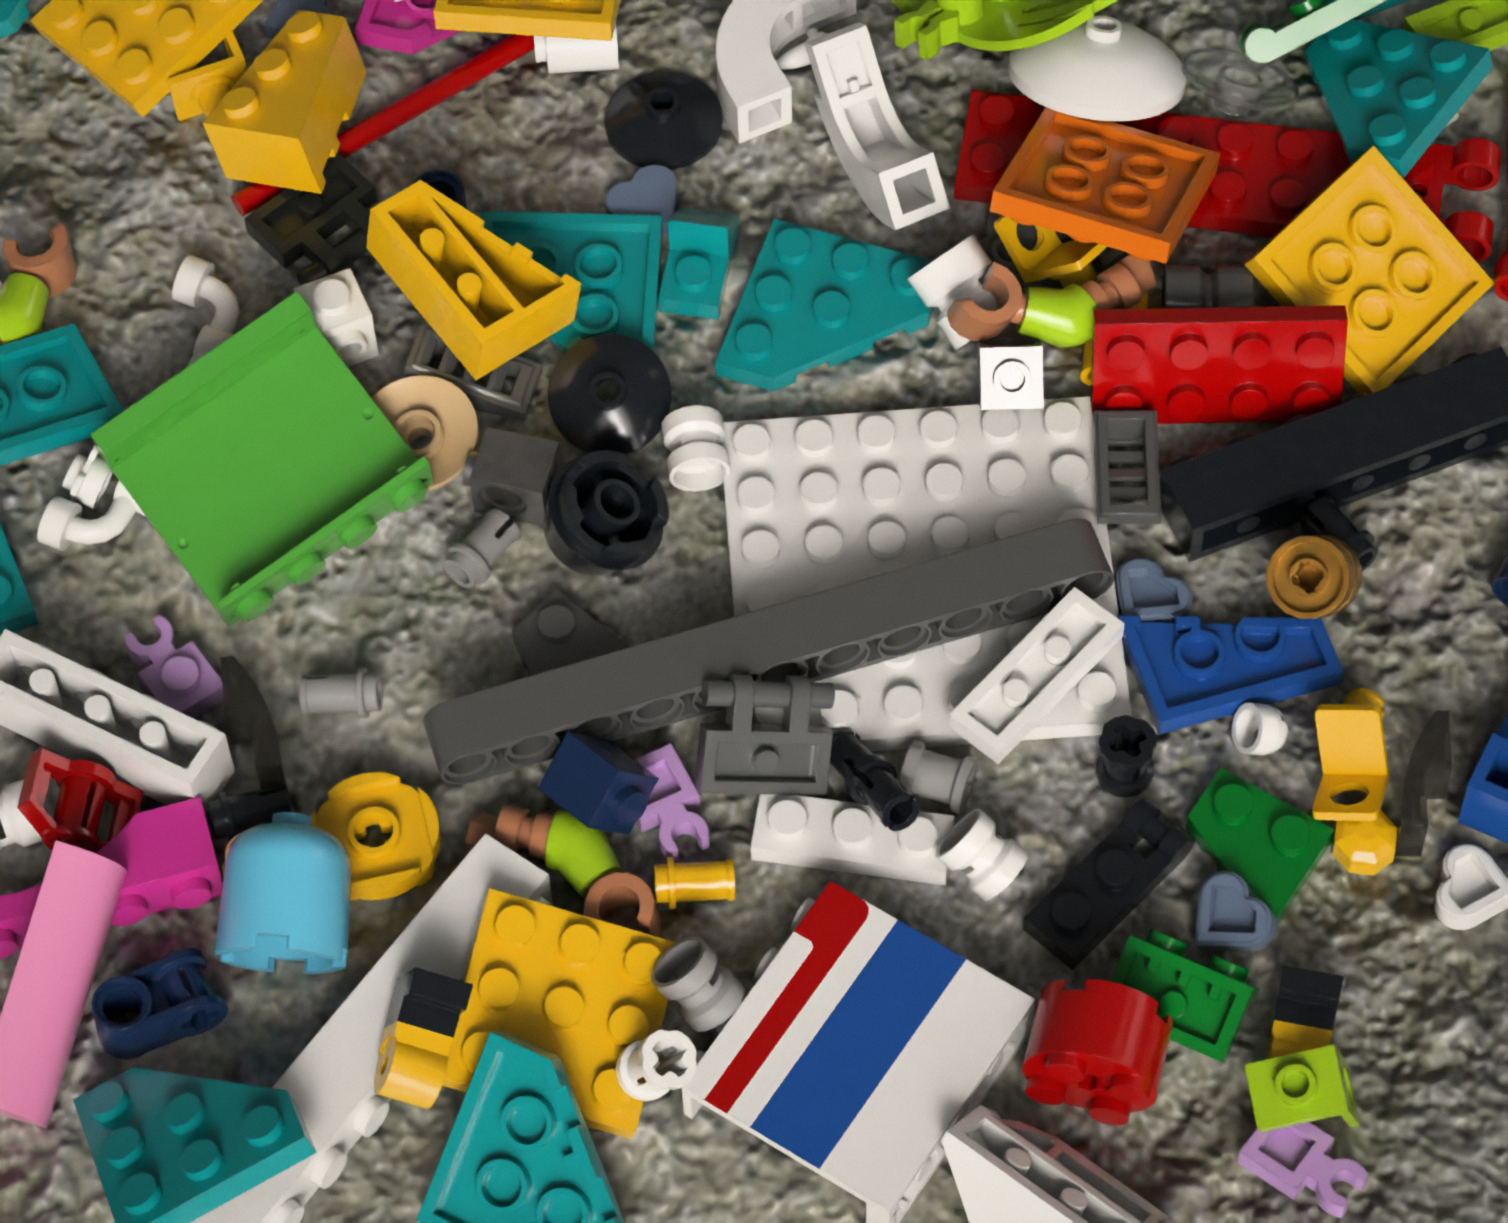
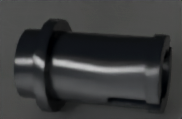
M1328 495L1322 496L1309 504L1307 508L1316 517L1312 518L1307 512H1303L1299 519L1300 525L1308 530L1311 535H1331L1345 541L1356 552L1362 566V571L1370 566L1378 554V549L1373 545L1375 541L1374 535L1368 530L1360 531Z
M283 782L276 784V786L227 797L225 791L218 792V799L206 802L215 840L227 837L229 842L233 837L251 827L272 823V816L275 813L291 812L289 798Z

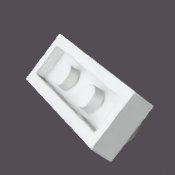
M1074 587L949 713L948 727L999 764L1123 637L1125 623Z
M760 794L750 846L751 860L946 886L948 867L935 856V853L941 841L954 827L955 816L919 811L916 820L909 827L900 831H892L888 826L885 827L880 822V818L868 805L799 795Z

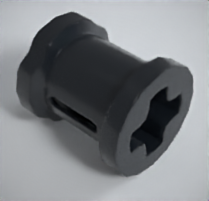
M1123 715L1111 719L1103 726V731L1098 741L1100 755L1097 758L1095 774L1100 786L1106 792L1116 797L1129 798L1137 796L1144 792L1153 780L1154 764L1152 757L1157 746V737L1154 729L1147 721ZM1119 733L1118 743H1116V740H1117L1116 734ZM1134 770H1136V775H1135V776H1136V779H1135V780H1133Z

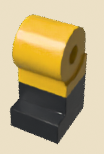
M1283 965L1267 1059L1330 1045L1344 976Z
M417 967L397 977L378 1050L380 1057L374 1078L373 1089L375 1094L429 1109L434 1104L446 1075L448 1056L459 1017L467 1009L473 984Z

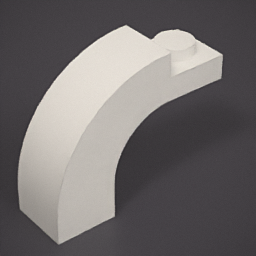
M856 0L732 1L718 29L716 39L717 92L722 114L739 144L792 123V88L775 60L777 55L789 42L806 34L811 28L818 29L856 14Z
M858 22L806 42L805 47L820 94L814 96L820 115L844 170L869 210L882 223L897 230L950 209L934 153L919 146L912 140L892 106L867 25Z

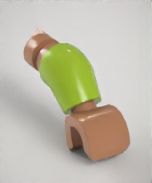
M61 222L49 231L52 240L51 248L45 253L28 257L21 255L17 240L4 238L3 252L10 275L5 279L0 288V345L41 333L48 299L60 295L67 290L76 278V261L66 228Z
M1129 255L1097 275V283L1089 280L1081 286L1070 284L1064 289L1028 286L1023 294L1016 276L1007 267L993 262L984 276L982 289L990 292L995 297L998 309L994 311L985 310L978 307L971 298L953 301L947 311V317L950 327L960 336L971 341H988L996 338L1006 329L1009 323L1016 324L1017 333L1059 348H1067L1092 340L1093 310L1129 309L1139 303L1142 295L1156 287L1157 284L1152 267L1148 261L1139 260Z
M508 804L502 807L499 816L477 812L470 821L464 841L465 845L475 846L486 833L518 855L526 849L529 852L530 858L545 861L548 869L559 871L579 895L586 898L584 901V916L605 921L609 913L615 909L633 907L639 910L637 923L640 931L660 937L662 919L650 887L640 877L630 873H623L604 830L588 828L564 808L558 809L555 814L540 811L534 818L531 817L528 808Z

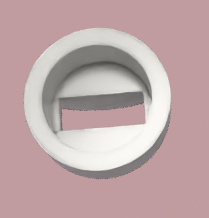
M1244 703L1236 711L1232 722L1233 743L1240 753L1247 755L1263 756L1275 753L1285 744L1289 733L1287 723L1283 721L1282 713L1278 708L1268 704Z

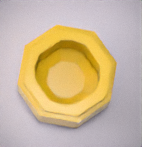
M1381 810L1378 818L1374 821H1336L1332 855L1349 873L1375 875L1393 862L1396 850L1397 827Z

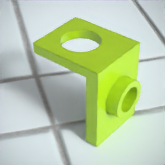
M1335 1044L1245 1065L1256 1125L1260 1132L1341 1115L1350 1128L1360 1126L1348 1064Z

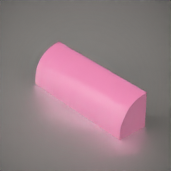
M57 840L53 847L0 1016V1116L43 1128H48L127 874L123 866L106 857Z

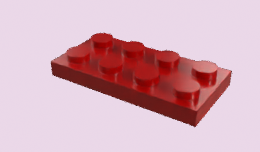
M1346 306L1093 310L1090 398L1093 418L1094 410H1157V424L1286 422L1299 414L1308 413L1313 415L1338 406L1342 402L1348 326Z

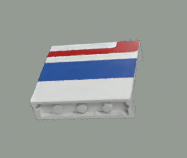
M830 881L816 901L807 898L800 906L791 924L790 930L793 933L780 950L773 947L765 954L754 975V982L756 984L736 1011L725 1022L717 1026L716 1031L719 1035L706 1053L702 1050L696 1051L697 1072L692 1080L681 1088L684 1115L693 1119L702 1105L708 1107L866 1202V1223H899L945 1157L946 1153L942 1139L946 1131L981 1105L1031 1032L1034 1021L1035 998Z

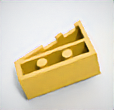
M419 180L370 209L366 248L475 381L574 322L582 283L566 273L562 278L532 259V251L518 242L514 246L508 244L485 229L484 220L427 183Z

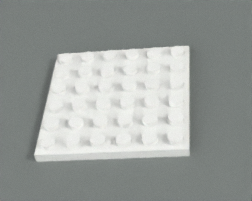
M1090 396L1043 399L1044 408L981 410L979 404L723 422L725 438L720 442V445L727 450L730 463V474L725 473L723 465L722 469L734 617L1076 518L1086 519L1091 522L1113 573L1107 524H1097L1094 432ZM1113 582L1112 586L1105 593L1093 600L1117 617L1119 613L1115 582ZM1047 614L816 681L818 683H832L835 699L831 709L810 708L809 725H826L833 733L842 729H850L854 732V735L857 733L861 737L859 739L871 752L909 749L914 740L924 742L925 748L970 745L968 741L948 727L949 713ZM1122 638L1022 741L1101 735L1103 726L1111 719L1123 715L1132 717ZM754 707L752 724H782L784 710L783 708Z

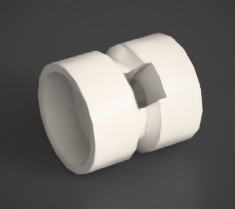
M974 234L907 279L925 307H938L940 315L936 323L955 350L971 340L960 336L950 327L947 311L954 300L971 298L982 309L993 311L998 309L995 297L990 292L982 289L984 276L989 270L992 261Z

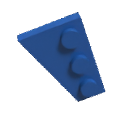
M1117 615V618L1125 623L1122 637L1123 647L1159 735L1235 714L1244 703L1272 704L1342 683L1344 671L1321 618L1243 617L1239 623H1200V616H1176L1175 623L1141 622L1140 616Z

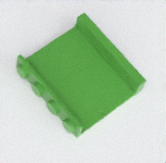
M298 291L90 434L100 456L228 627L240 619L249 622L263 614L273 604L274 598L272 596L292 582L298 586L314 578L325 567L326 562L324 559L344 545L347 549H352L365 542L377 530L378 526L376 523L395 509L401 513L416 506L425 498V493L429 490L427 487L434 482L428 460L425 456L420 459L415 456L316 327L312 309Z

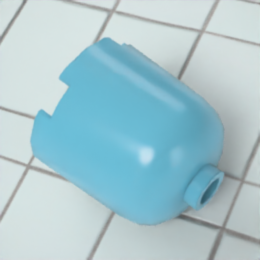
M294 812L275 813L272 816V823L251 827L239 833L230 844L225 863L214 954L220 955V962L244 969L274 972L275 960L304 961L303 974L332 973L346 968L351 890L350 854L343 842L328 831L312 827L313 818L311 816Z

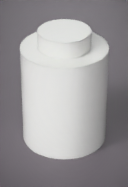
M616 24L612 41L534 36L536 63L547 62L549 74L619 69Z

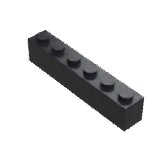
M1502 347L1482 354L1476 352L1467 353L1446 367L1426 374H1409L1388 388L1371 394L1357 393L1351 395L1338 406L1313 415L1308 413L1299 414L1287 420L1282 426L1258 435L1244 434L1228 442L1225 447L1200 456L1191 454L1176 459L1167 468L1161 469L1160 472L1161 511L1187 560L1191 562L1298 523L1303 512H1307L1311 517H1314L1315 515L1307 507L1314 500L1322 496H1330L1335 501L1336 506L1341 507L1508 446V357Z

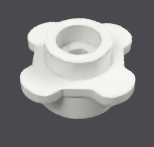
M96 446L93 447L88 458L77 454L62 485L63 488L70 491V501L80 502L92 509H95L113 475V472L103 458L99 457L100 454Z

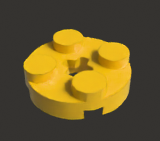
M368 772L344 779L327 792L328 800L320 806L317 815L314 810L311 816L313 818L312 827L328 831L343 842L350 854V901L358 899L383 900L399 896L415 886L425 884L432 878L435 871L434 863L441 847V831L436 808L424 791L418 787L419 792H417L413 787L401 783L399 776L386 772ZM371 825H379L382 833H392L391 838L385 840L384 844L378 847H369V845L360 844L357 841L367 836L366 827Z

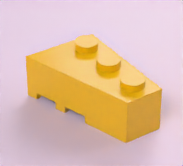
M297 10L203 121L202 124L226 178L322 194L326 184L323 175L324 167L329 157H336L340 146L336 136L341 122L350 119L367 74L344 16Z

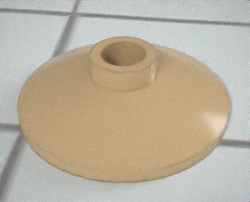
M417 375L398 379L383 387L372 397L373 401L418 459L425 456L430 463L434 482L427 487L428 491L449 483L464 470L469 451L477 448L479 422L471 401L460 388L439 377ZM425 435L432 437V441L426 447L416 450L412 448L413 442L418 437Z

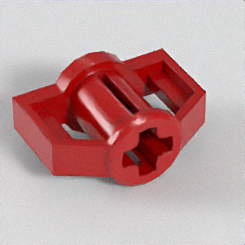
M41 748L29 757L17 808L42 837V842L50 850L53 851L55 841L57 840L97 853L120 833L136 813L140 812L144 791L116 780L115 774L101 764L80 759L70 760ZM50 778L55 779L56 784L60 787L53 819L43 808ZM104 801L114 804L115 807L107 841L101 842L97 837V831Z

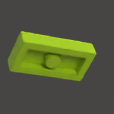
M1448 0L1405 17L1403 30L1489 48L1492 51L1508 44V0Z

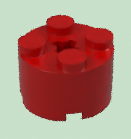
M1066 979L1053 981L1045 985L1040 991L1022 1067L1023 1074L1027 1080L1026 1095L1032 1100L1043 1104L1059 1105L1065 1103L1089 1109V1115L1094 1120L1116 1126L1127 1124L1130 1113L1142 1111L1152 1106L1157 1099L1173 1026V1019L1170 1014L1161 1019L1157 1015L1159 1002L1139 990L1111 981L1086 979L1083 990H1064Z

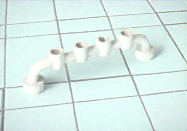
M188 255L184 259L177 272L172 289V299L196 309L206 299L214 305L215 315L210 325L206 324L201 329L194 346L193 356L187 367L233 336L240 314L238 299L226 283L214 277V263L193 255ZM118 481L111 506L103 516L97 519H82V506L60 496H54L42 515L38 527L37 540L60 551H65L71 542L87 545L104 543L120 535L131 522L135 513L145 515L120 481Z

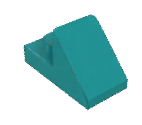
M680 207L669 217L667 224L669 251L658 297L659 312L719 320L740 223L739 215Z

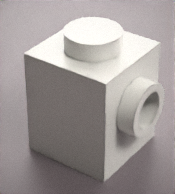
M351 268L293 288V293L298 291L312 309L316 327L347 367L379 356L372 313Z

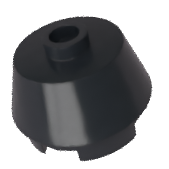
M599 450L588 453L565 464L556 473L551 483L544 516V534L553 554L560 562L573 571L584 575L596 576L632 569L647 562L660 546L663 527L667 525L669 520V507L665 492L655 476L648 481L636 468L623 462L628 457L624 453L612 450Z

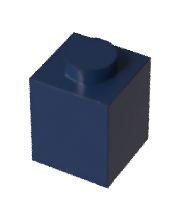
M567 731L538 789L588 828L629 835L635 822L645 812L647 800L659 778L610 741Z

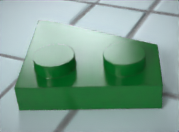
M1221 767L1187 816L1186 829L1195 837V842L1201 850L1214 858L1217 864V872L1229 871L1242 877L1253 890L1254 898L1260 899L1272 909L1277 918V925L1331 845L1335 829L1315 820L1306 813Z

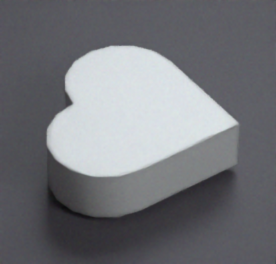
M1460 844L1452 847L1446 853L1440 870L1442 883L1438 887L1434 900V912L1440 922L1454 930H1467L1508 908V878L1483 848L1474 844Z

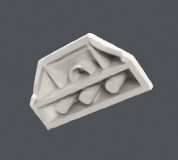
M983 1105L978 1106L949 1128L942 1139V1144L969 1223H1174L1165 1213L1061 1139L1020 1121L1000 1119L997 1111Z

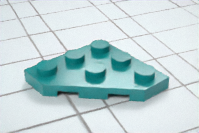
M1354 19L1320 35L1305 51L1309 72L1314 83L1318 85L1323 104L1335 131H1338L1343 142L1344 152L1350 165L1365 151L1375 146L1402 178L1408 174L1493 68L1489 48L1356 21Z
M481 211V219L485 221V229L512 246L516 242L520 243L533 252V260L561 278L566 273L582 283L574 322L547 337L563 353H566L572 346L584 339L602 334H618L631 337L645 344L655 353L663 240L662 215Z
M773 219L715 361L716 376L776 391L795 383L796 375L823 363H826L830 368L872 350L873 342L901 330L908 335L928 326L935 307H925L907 279L933 262V260Z
M498 1029L490 1032L416 1221L421 1223H625L559 1056L503 1030Z
M131 1067L73 1099L115 1223H190L317 1153L299 1107L287 1090Z

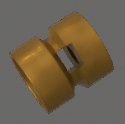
M1331 535L1298 536L1284 542L1272 554L1266 569L1267 588L1273 602L1289 615L1299 619L1327 617L1345 610L1356 599L1362 585V566L1356 552L1343 540Z

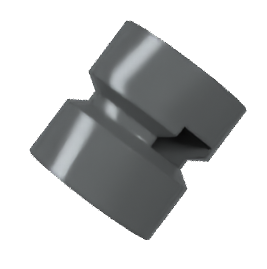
M1164 264L1161 309L1253 307V274L1245 265H1216L1211 274H1204L1198 264Z

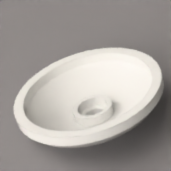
M1094 16L1073 30L1050 41L1024 49L1011 50L1008 59V74L1011 81L1028 98L1054 111L1090 120L1133 121L1162 114L1172 109L1182 99L1187 79L1182 62L1164 42L1131 23L1109 16Z

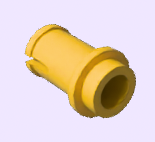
M672 856L666 857V863L653 864L656 904L668 903L669 909H676V902L724 899L735 901L733 859H726V861L674 863Z

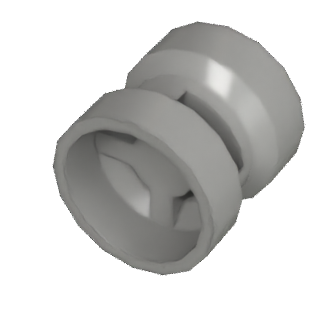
M689 937L670 947L659 958L651 973L652 984L666 999L677 1000L679 1003V1014L695 1031L705 1032L725 1022L739 1007L745 993L744 985L729 969L717 966L716 953L701 937Z

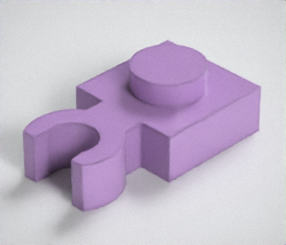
M158 615L153 618L154 626L160 639L152 645L139 643L131 632L124 635L131 660L138 666L145 668L138 672L141 686L148 695L158 699L164 705L195 719L229 698L226 685L193 641L176 650V640L172 626L164 617Z
M672 744L634 759L659 778L647 800L645 812L636 822L641 833L659 825L660 851L665 860L666 857L673 856L674 863L679 862L678 848L674 842V839L679 835L688 834L693 836L702 851L710 848L709 829L705 820L698 814L690 812L700 807V795Z
M1310 1122L1267 1132H1260L1257 1128L1239 1151L1237 1161L1238 1164L1294 1201L1304 1187L1307 1186L1315 1192L1319 1206L1326 1213L1338 1218H1342L1346 1213L1349 1201L1342 1195L1337 1194L1333 1190L1332 1185L1336 1182L1344 1181L1362 1191L1366 1186L1369 1175L1363 1166L1353 1160L1345 1158L1333 1160L1328 1155L1333 1149L1335 1138Z

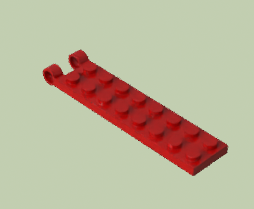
M971 90L954 183V199L991 204L994 188L1042 114L1045 106L1038 104L1027 96ZM1166 112L1140 120L1111 121L1220 153L1216 175L1187 225L1190 228L1274 237L1350 166L1344 152L1343 142L1337 132ZM1483 138L1464 139L1455 146L1431 144L1403 179L1413 191H1421L1425 194L1424 197L1419 194L1417 195L1477 263L1483 262L1491 255L1494 231L1492 220L1488 216L1475 211H1459L1451 214L1447 219L1440 218L1443 184L1457 185L1470 191H1484L1494 187L1499 181L1501 149L1494 142Z

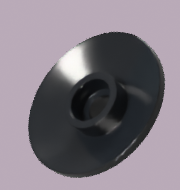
M658 71L640 75L622 85L613 94L607 105L604 122L606 136L610 145L623 159L642 168L648 165H661L670 170H675L699 161L714 148L722 132L723 114L718 98L702 81L679 72Z
M596 335L572 346L557 362L548 386V406L554 424L569 443L586 453L612 450L627 455L643 448L661 431L662 421L669 414L671 407V384L663 363L645 344L624 335ZM606 381L615 382L620 387L618 397L611 402H603L596 395L599 385Z

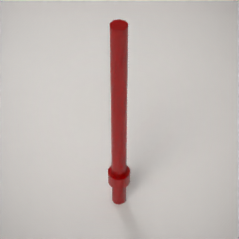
M513 34L336 135L340 143L338 153L343 158L350 156L535 49L534 36ZM252 183L231 195V200L239 214L245 216L270 201L286 188Z

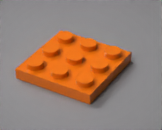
M1045 107L994 188L990 212L1010 217L1011 220L1018 224L1027 226L1037 225L1067 234L1079 242L1097 243L1127 252L1130 256L1139 260H1154L1166 264L1216 175L1220 153L1115 122L1074 117Z

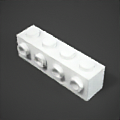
M7 629L0 635L1 726L71 760L80 759L101 764L115 774L116 780L144 791V795L164 805L201 797L205 815L207 814L206 802L217 799L218 792L223 790L235 772L225 733L207 722L196 720L164 705L161 701L150 695L141 694L110 679L98 670L86 668L65 658L43 644L32 642Z

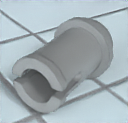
M490 509L485 514L484 519L462 543H453L448 548L444 569L448 576L458 585L472 588L475 584H484L490 577L489 568L510 544L520 537V530L515 522L511 523L505 531L500 529L510 518L506 513L501 510Z
M359 667L357 674H302L299 684V700L302 714L358 712L360 718H368L370 712L381 711L383 685L380 673H369L367 667Z

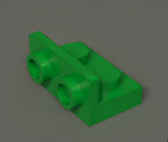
M1150 929L1146 940L1129 935L1110 981L1139 990L1159 1002L1157 1015L1164 1019L1170 1014L1173 1019L1170 1035L1171 1041L1226 1063L1251 1000H1256L1260 990L1255 986L1245 983L1250 970L1215 955H1212L1208 966L1183 956L1188 946L1187 943L1153 929Z

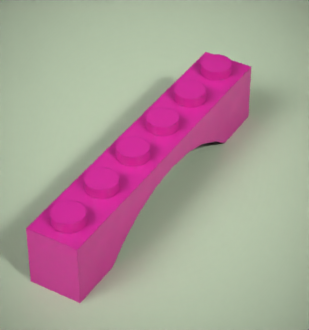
M201 797L136 813L120 833L96 853L120 864L127 871L111 922L115 926L132 925L144 919L148 914L175 907L180 909L196 908L207 903L212 897L220 896L222 893L223 880ZM42 884L18 893L0 896V959L9 957L17 949L22 948Z

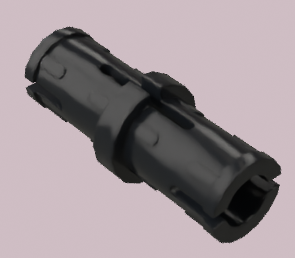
M842 729L833 733L830 764L845 779L846 791L857 803L868 805L880 818V822L885 827L888 826L890 830L900 831L909 827L919 815L920 804L919 800L914 795H911L897 780L895 767L885 756L873 754L859 739L861 737L857 733L854 735L852 730Z

